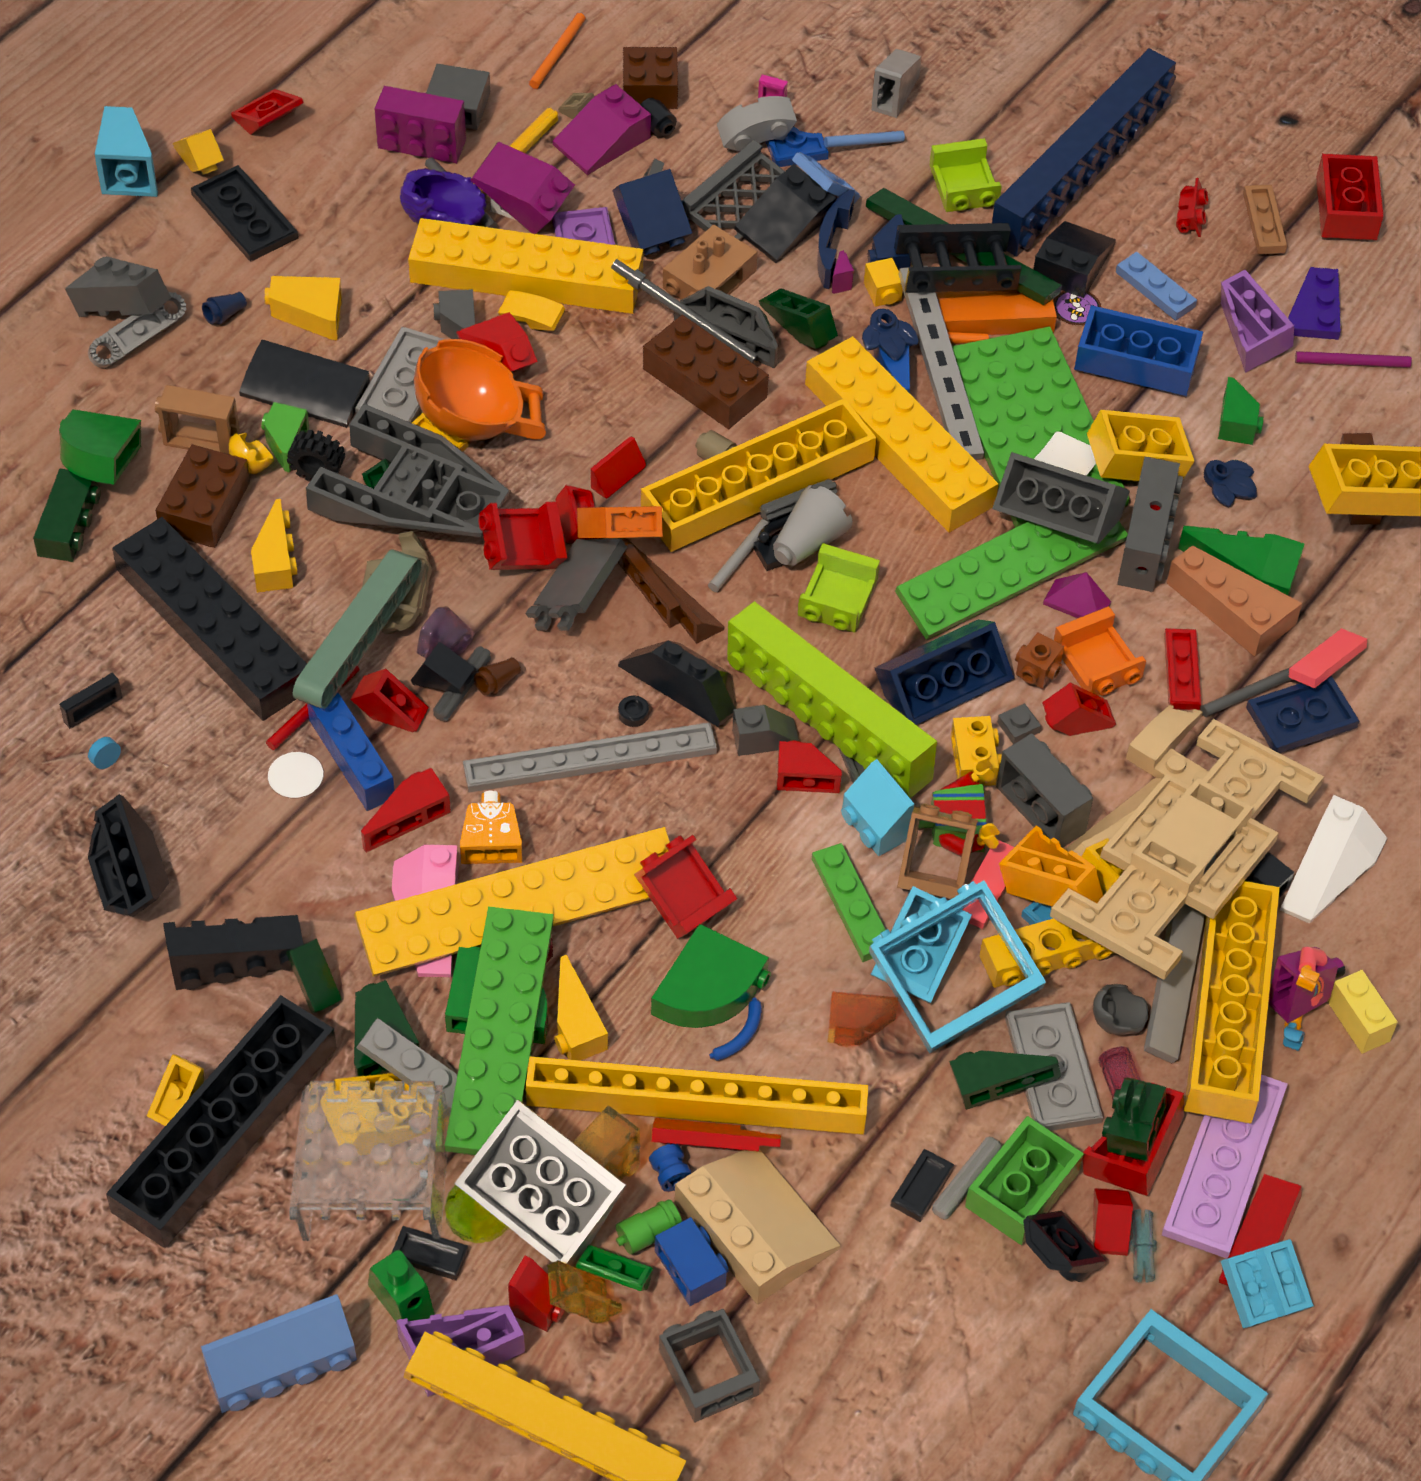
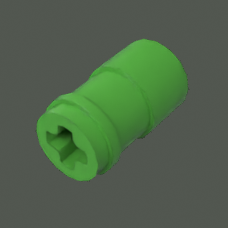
M670 1199L656 1203V1206L617 1223L616 1231L618 1238H616V1242L619 1246L623 1245L625 1250L632 1255L655 1243L656 1235L681 1223V1216Z

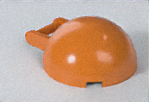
M462 339L439 340L434 348L429 350L428 347L424 348L418 358L414 374L416 399L425 417L441 432L466 441L490 439L503 432L535 440L543 438L546 435V427L542 423L540 401L543 399V390L537 385L514 380L513 373L501 363L502 355L484 345ZM523 401L529 403L530 419L521 417Z

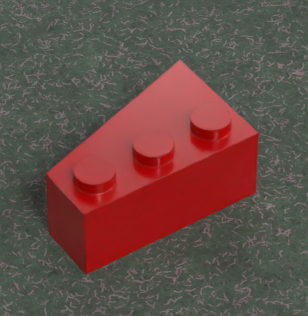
M1166 1087L1167 1106L1148 1161L1108 1152L1107 1138L1102 1136L1092 1147L1088 1146L1083 1151V1174L1148 1196L1185 1115L1184 1093Z

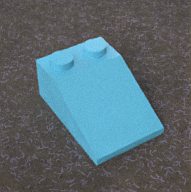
M912 886L890 933L901 928L900 922L915 913L920 917L931 911L929 906L939 900V898ZM960 910L884 954L907 993L927 1003H931L972 914ZM875 964L870 975L887 983Z

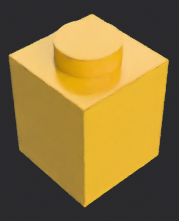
M893 258L865 264L864 285L875 307L902 301L903 289L898 275L899 271Z

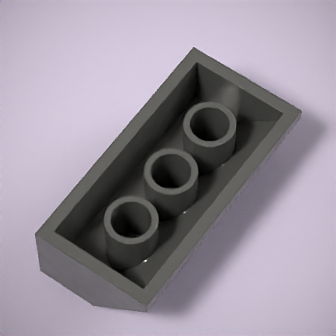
M1011 452L992 509L1099 544L1121 519L1130 490Z

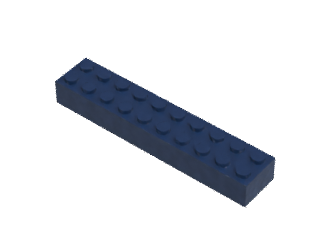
M1148 48L995 201L992 223H1009L1011 230L1007 252L1017 257L1024 249H1029L1035 238L1040 233H1045L1050 223L1064 213L1066 206L1071 201L1075 202L1082 190L1087 185L1091 186L1097 175L1110 166L1112 159L1117 154L1121 155L1132 139L1135 140L1139 137L1142 129L1155 120L1157 113L1169 106L1172 100V95L1170 94L1171 87L1176 80V75L1174 74L1175 61Z

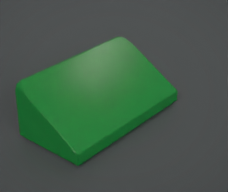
M592 1245L587 1246L576 1264L578 1269L638 1291L648 1289L653 1268Z

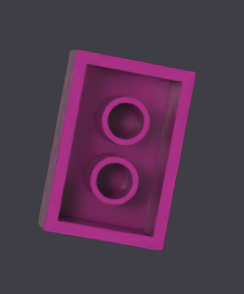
M384 85L374 108L378 148L425 158L433 157L436 160L457 164L466 142L464 101Z

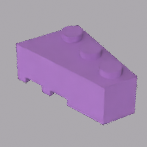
M1246 270L1221 282V305L1245 373L1293 347L1294 325Z
M509 1305L466 1310L464 1314L452 1316L430 1315L429 1319L408 1321L407 1318L396 1320L398 1338L409 1360H411L424 1332L432 1335L434 1331L448 1336L453 1340L452 1345L464 1351L468 1347L482 1353L485 1356L484 1361L494 1366L525 1352L524 1333ZM424 1388L428 1397L435 1394Z

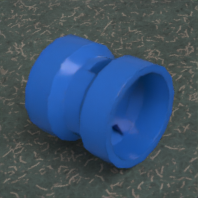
M678 1144L662 1146L656 1149L649 1157L653 1170L659 1173L658 1182L663 1191H675V1184L692 1173L690 1167L683 1162L684 1154Z

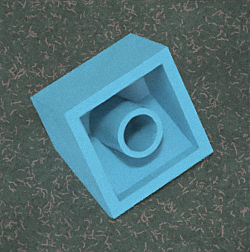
M878 759L870 763L844 793L841 813L846 823L850 826L853 825L860 833V838L867 848H872L879 857L906 842L911 814L915 804Z

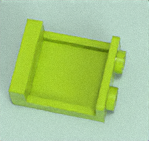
M985 138L931 146L929 166L945 212L994 206L995 201L1001 196L1002 186L1000 182L994 181L986 159L988 146Z
M822 543L818 554V564L805 594L802 593L799 597L798 616L804 617L809 621H817L834 626L839 630L855 633L878 580L880 560Z

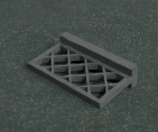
M753 140L682 200L688 221L692 220L704 231H707L712 225H716L719 228H735V225L740 221L739 213H747L752 207L750 205H739L738 197H752L754 205L757 197L760 198L766 191L756 190V182H770L771 185L785 171L762 154V145ZM761 164L769 170V175L755 174L754 168ZM739 181H750L752 190L737 189L736 183ZM721 196L733 197L734 205L719 204V198ZM703 211L715 212L716 220H706L700 214ZM720 212H735V221L721 220ZM736 231L737 235L734 237L742 241L744 237Z

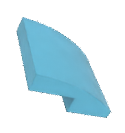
M1291 1239L1220 1261L1243 1328L1313 1307Z

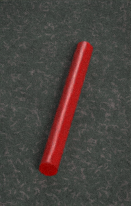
M358 666L354 668L342 687L360 671ZM307 703L266 741L270 749L275 750L309 719Z

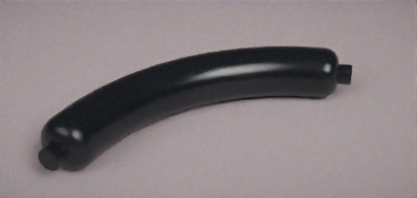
M790 513L776 518L765 525L759 532V541L767 543L773 534L783 528Z

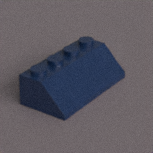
M980 619L875 667L886 699L893 708L916 725L1015 679L996 623Z

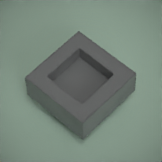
M1025 703L998 715L997 723L1013 744L1031 733L1033 735L1040 733L1041 725Z

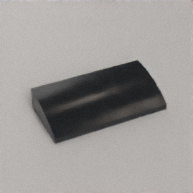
M262 339L245 373L239 394L242 397L273 405V402L307 409L309 417L347 428L356 413L355 408L370 383L369 371Z

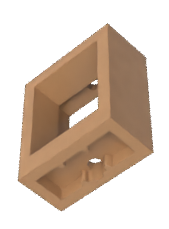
M166 385L162 396H158L156 399L155 413L159 415L158 431L162 433L165 446L189 450L191 444L229 454V439L236 433L240 434L235 397ZM178 414L215 420L216 427L179 420Z
M921 804L920 808L914 807L911 814L897 888L911 890L912 886L931 895L952 899L959 895L957 890L965 885L978 820L972 819V815L967 812L953 811L952 814L939 812L940 808L937 806ZM920 820L967 830L957 880L910 870Z

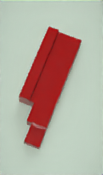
M655 1118L651 1142L759 1151V1146L780 1147L781 1135L741 1130V1125Z
M1264 1174L1228 1258L1282 1242L1301 1199L1302 1186ZM1222 1270L1219 1283L1228 1286L1224 1271Z

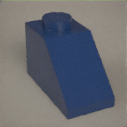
M901 214L895 215L873 237L872 249L868 250L867 253L868 263L893 258L898 271L900 268L910 267L909 254H896L894 249L898 225H904Z

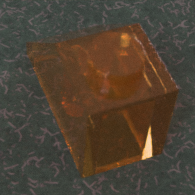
M832 991L827 1042L845 1047L862 1045L896 1020L898 997Z

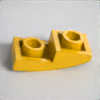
M509 290L498 314L503 315L510 312L516 321L526 322L530 329L554 331L565 311V307L560 303L538 295Z

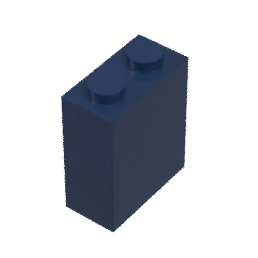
M671 169L620 184L612 190L631 247L643 249L644 256L659 252V246L669 244L670 248L682 245L686 243L685 238L692 234Z

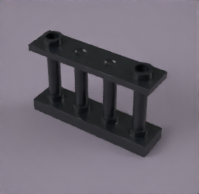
M1009 223L898 225L894 244L895 253L909 254L912 266L908 267L905 293L1017 290L1022 270L1021 265H1007L1004 252L1007 251L1011 232ZM992 252L995 266H979L976 253ZM936 253L940 267H924L920 254ZM948 253H964L967 266H951Z

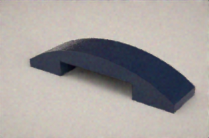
M852 189L843 193L832 204L820 228L817 268L820 281L825 289H830L836 266L837 250L831 249L836 228L848 229L854 210L855 190Z

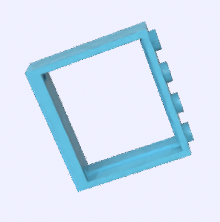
M985 880L978 884H975L973 881L968 885H963L957 890L959 895L950 900L943 897L929 906L931 911L920 917L917 913L907 917L900 922L902 927L890 933L889 929L881 932L880 935L872 939L873 944L869 947L870 955L929 1054L1041 990L1046 984L1044 977ZM979 900L1026 979L931 1033L884 954Z
M1150 1309L1077 1399L1073 1415L1085 1423L1084 1428L1090 1431L1094 1430L1103 1436L1112 1449L1120 1453L1124 1452L1134 1459L1136 1465L1147 1474H1154L1162 1481H1207L1261 1411L1268 1393ZM1144 1338L1242 1409L1193 1473L1094 1401Z

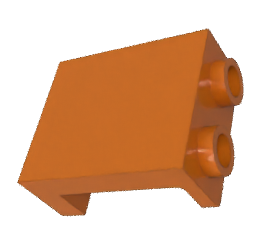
M1109 606L1057 626L1054 635V641L1064 645L1062 660L1081 688L1098 696L1107 695L1123 685H1132L1143 678L1146 665L1145 658L1143 656L1135 658L1113 627L1115 614Z

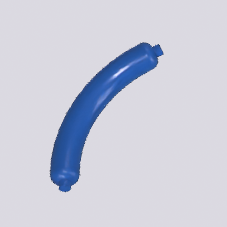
M756 997L752 998V1001L748 1004V1017L743 1029L728 1043L714 1048L712 1053L709 1054L710 1059L714 1058L716 1061L726 1059L740 1051L752 1039L759 1026L762 1013L761 1002Z

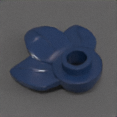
M877 309L870 317V325L862 334L866 350H873L880 346L894 361L899 360L905 350V345L916 346L918 344V336L914 328L909 323L898 320L896 315L888 309Z
M1212 460L1205 466L1204 480L1212 487L1214 497L1223 505L1230 507L1235 497L1244 499H1255L1257 497L1256 485L1250 478L1254 470L1247 463L1239 460H1230L1226 463L1220 460Z

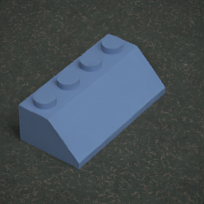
M337 1294L201 1346L207 1375L222 1413L229 1410L239 1411L247 1407L250 1402L262 1397H275L287 1387L295 1384H308L314 1381L318 1375L331 1370L341 1371L347 1368L351 1362L357 1360L355 1345Z

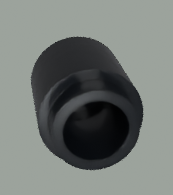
M648 98L640 104L651 114L650 129L656 137L668 136L674 131L677 119L660 100Z

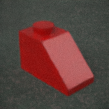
M386 668L363 676L350 699L371 719L410 732L417 731L429 708Z
M1071 682L1042 702L1046 712L1045 719L1047 724L1053 730H1058L1069 736L1110 729L1116 725L1106 699Z
M796 740L788 742L779 741L777 790L840 793L842 770L812 743Z
M525 1255L508 1283L509 1306L516 1318L548 1332L553 1321L558 1323L564 1314L566 1303L563 1302V1287L532 1258Z

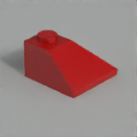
M510 312L456 332L458 339L473 341L502 355L501 363L512 373L526 369L538 362L527 334Z

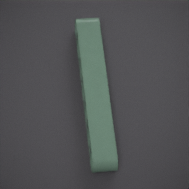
M393 549L385 555L298 676L293 688V697L295 699L325 709L330 704L417 581L422 568L421 559Z

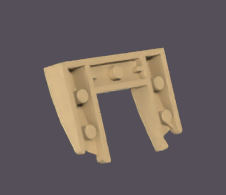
M1169 705L1129 744L1126 759L1156 778H1163L1166 774H1169L1191 785L1197 777L1202 780L1209 771L1174 749L1199 721L1203 712L1193 709V712L1173 709V705Z

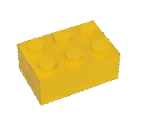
M1100 410L1087 432L1101 478L1139 481L1145 456L1180 463L1178 476H1183V479L1194 463V458L1179 417Z

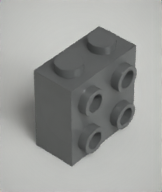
M436 64L426 94L463 100L465 128L478 130L491 92L490 72Z

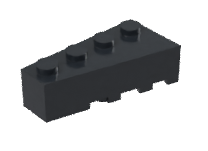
M298 915L256 917L252 923L246 924L239 921L238 918L225 919L222 925L206 926L205 920L191 921V927L176 928L175 922L163 923L176 990H193L201 985L228 983L233 979L248 976L259 977L268 972L279 970H293L286 951L304 944Z

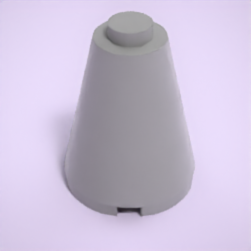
M813 485L806 487L801 493L773 544L774 556L781 564L791 566L798 564L820 550L822 543L828 545L847 533L852 527L851 514L848 517L843 511L846 505L835 493L822 486L812 489Z

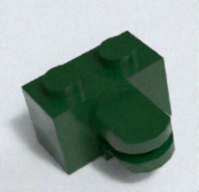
M1128 1077L1124 1079L1121 1089H1116L1112 1108L1115 1110L1113 1116H1107L1103 1126L1102 1136L1107 1138L1108 1152L1148 1161L1167 1106L1165 1086Z

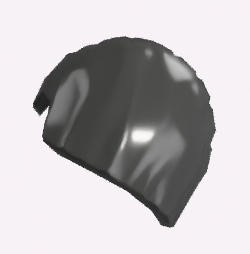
M1105 985L1094 998L1093 1014L1097 1024L1107 1033L1127 1035L1139 1033L1145 1027L1148 1019V1005L1143 997L1133 995L1126 985Z

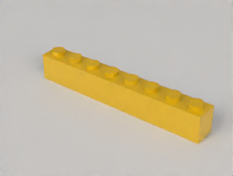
M436 1331L432 1335L424 1332L405 1370L403 1378L611 1481H677L686 1463V1460L680 1458L681 1453L675 1448L665 1444H661L658 1447L648 1442V1436L636 1429L628 1428L625 1431L615 1426L616 1421L610 1416L601 1412H596L593 1415L583 1410V1404L569 1396H563L561 1399L549 1393L550 1388L539 1381L531 1380L528 1383L516 1377L518 1372L513 1368L500 1363L496 1367L484 1361L485 1356L482 1353L468 1347L464 1351L452 1345L453 1340Z

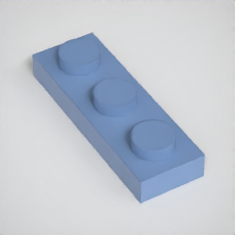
M1138 252L1117 264L1116 273L1175 321L1196 307V298Z

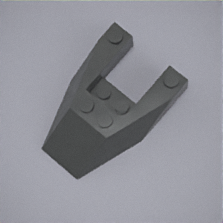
M364 403L349 424L351 446L378 458H386L391 462L375 488L363 485L323 467L318 469L306 487L308 510L334 521L472 537L483 536V531L480 530L478 524L479 513L490 503H497L498 509H500L509 495V490L442 435Z

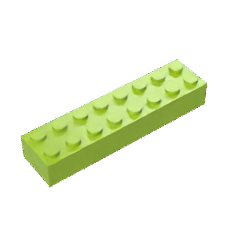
M755 601L728 621L727 661L735 670H740L748 676L754 685L759 688L762 687L771 694L777 703L785 705L793 711L800 721L807 722L816 729L822 738L834 743L845 756L853 758L864 769L871 762L878 759L909 798H912L933 780L937 740Z

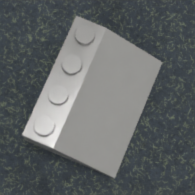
M520 1100L515 1102L454 1183L561 1270H571L587 1246L595 1238L627 1186Z

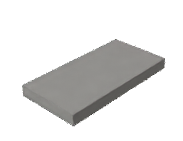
M401 327L355 408L356 414L364 403L412 423L422 410L417 402L414 389V374L418 358L424 348L428 347V350L437 346L438 341L443 339Z
M1070 1002L1006 1011L1005 1021L1014 1053L1053 1056L1057 1058L1059 1063L1060 1078L1024 1090L1032 1119L1050 1131L1102 1123L1103 1116Z

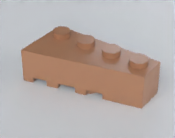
M1191 546L1171 562L1167 584L1254 657L1296 626L1302 606L1301 602L1195 546Z

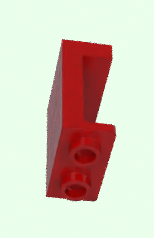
M545 502L540 508L498 509L497 503H490L479 513L478 524L480 530L483 531L485 543L483 551L485 558L488 560L489 570L555 569L567 559L557 502Z
M681 835L665 845L668 850L666 853L659 857L654 852L642 860L640 864L643 868L634 874L677 939L738 899L731 888L724 892L693 846V842L697 840L694 835L685 840Z

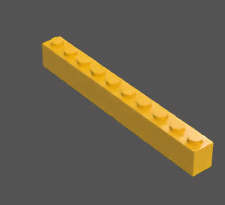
M529 1057L526 1080L527 1106L863 1135L867 1114L868 1085Z

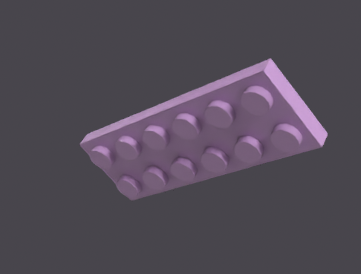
M1261 1075L1259 1101L1252 1123L1204 1115L1163 1228L1162 1236L1220 1257L1228 1258L1281 1106L1287 1083Z

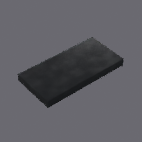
M239 165L191 187V195L250 262L298 239V231Z

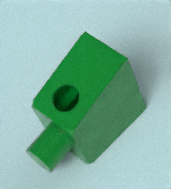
M396 1250L370 1268L368 1286L395 1322L396 1320L406 1318L408 1321L429 1319L430 1315H435L428 1286L402 1251ZM409 1302L417 1303L415 1306L407 1308Z

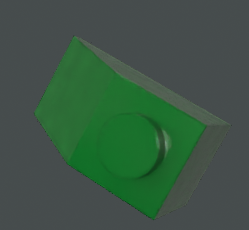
M1228 377L1224 392L1218 439L1253 445L1255 433L1261 434L1264 417L1259 416L1260 404L1233 377Z

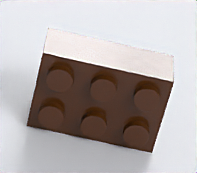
M191 444L155 510L157 519L163 517L184 540L216 548L250 484L247 459Z

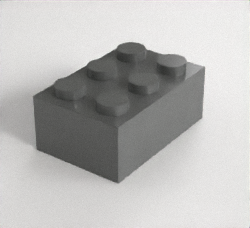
M1031 733L1002 751L996 787L1033 827L1037 825L1049 839L1053 837L1057 839L1062 848L1086 833L1093 803L1092 794L1088 787L1080 784L1072 776L1067 765L1060 763L1051 754L1046 743L1039 741Z

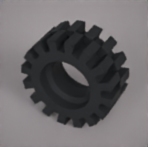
M308 430L307 433L301 431L300 434H297L287 455V463L291 464V470H297L296 474L298 476L305 475V480L307 481L314 477L320 467L338 474L345 459L343 446L339 447L340 442L338 440H331L333 436L329 434L326 437L322 436L323 432L317 431V434H314L313 430Z

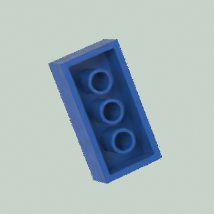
M1091 305L1078 345L1074 370L1187 396L1199 355L1203 331Z

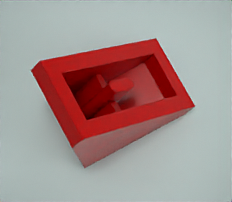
M1094 1188L1093 1246L1100 1254L1128 1256L1133 1211L1129 1191Z

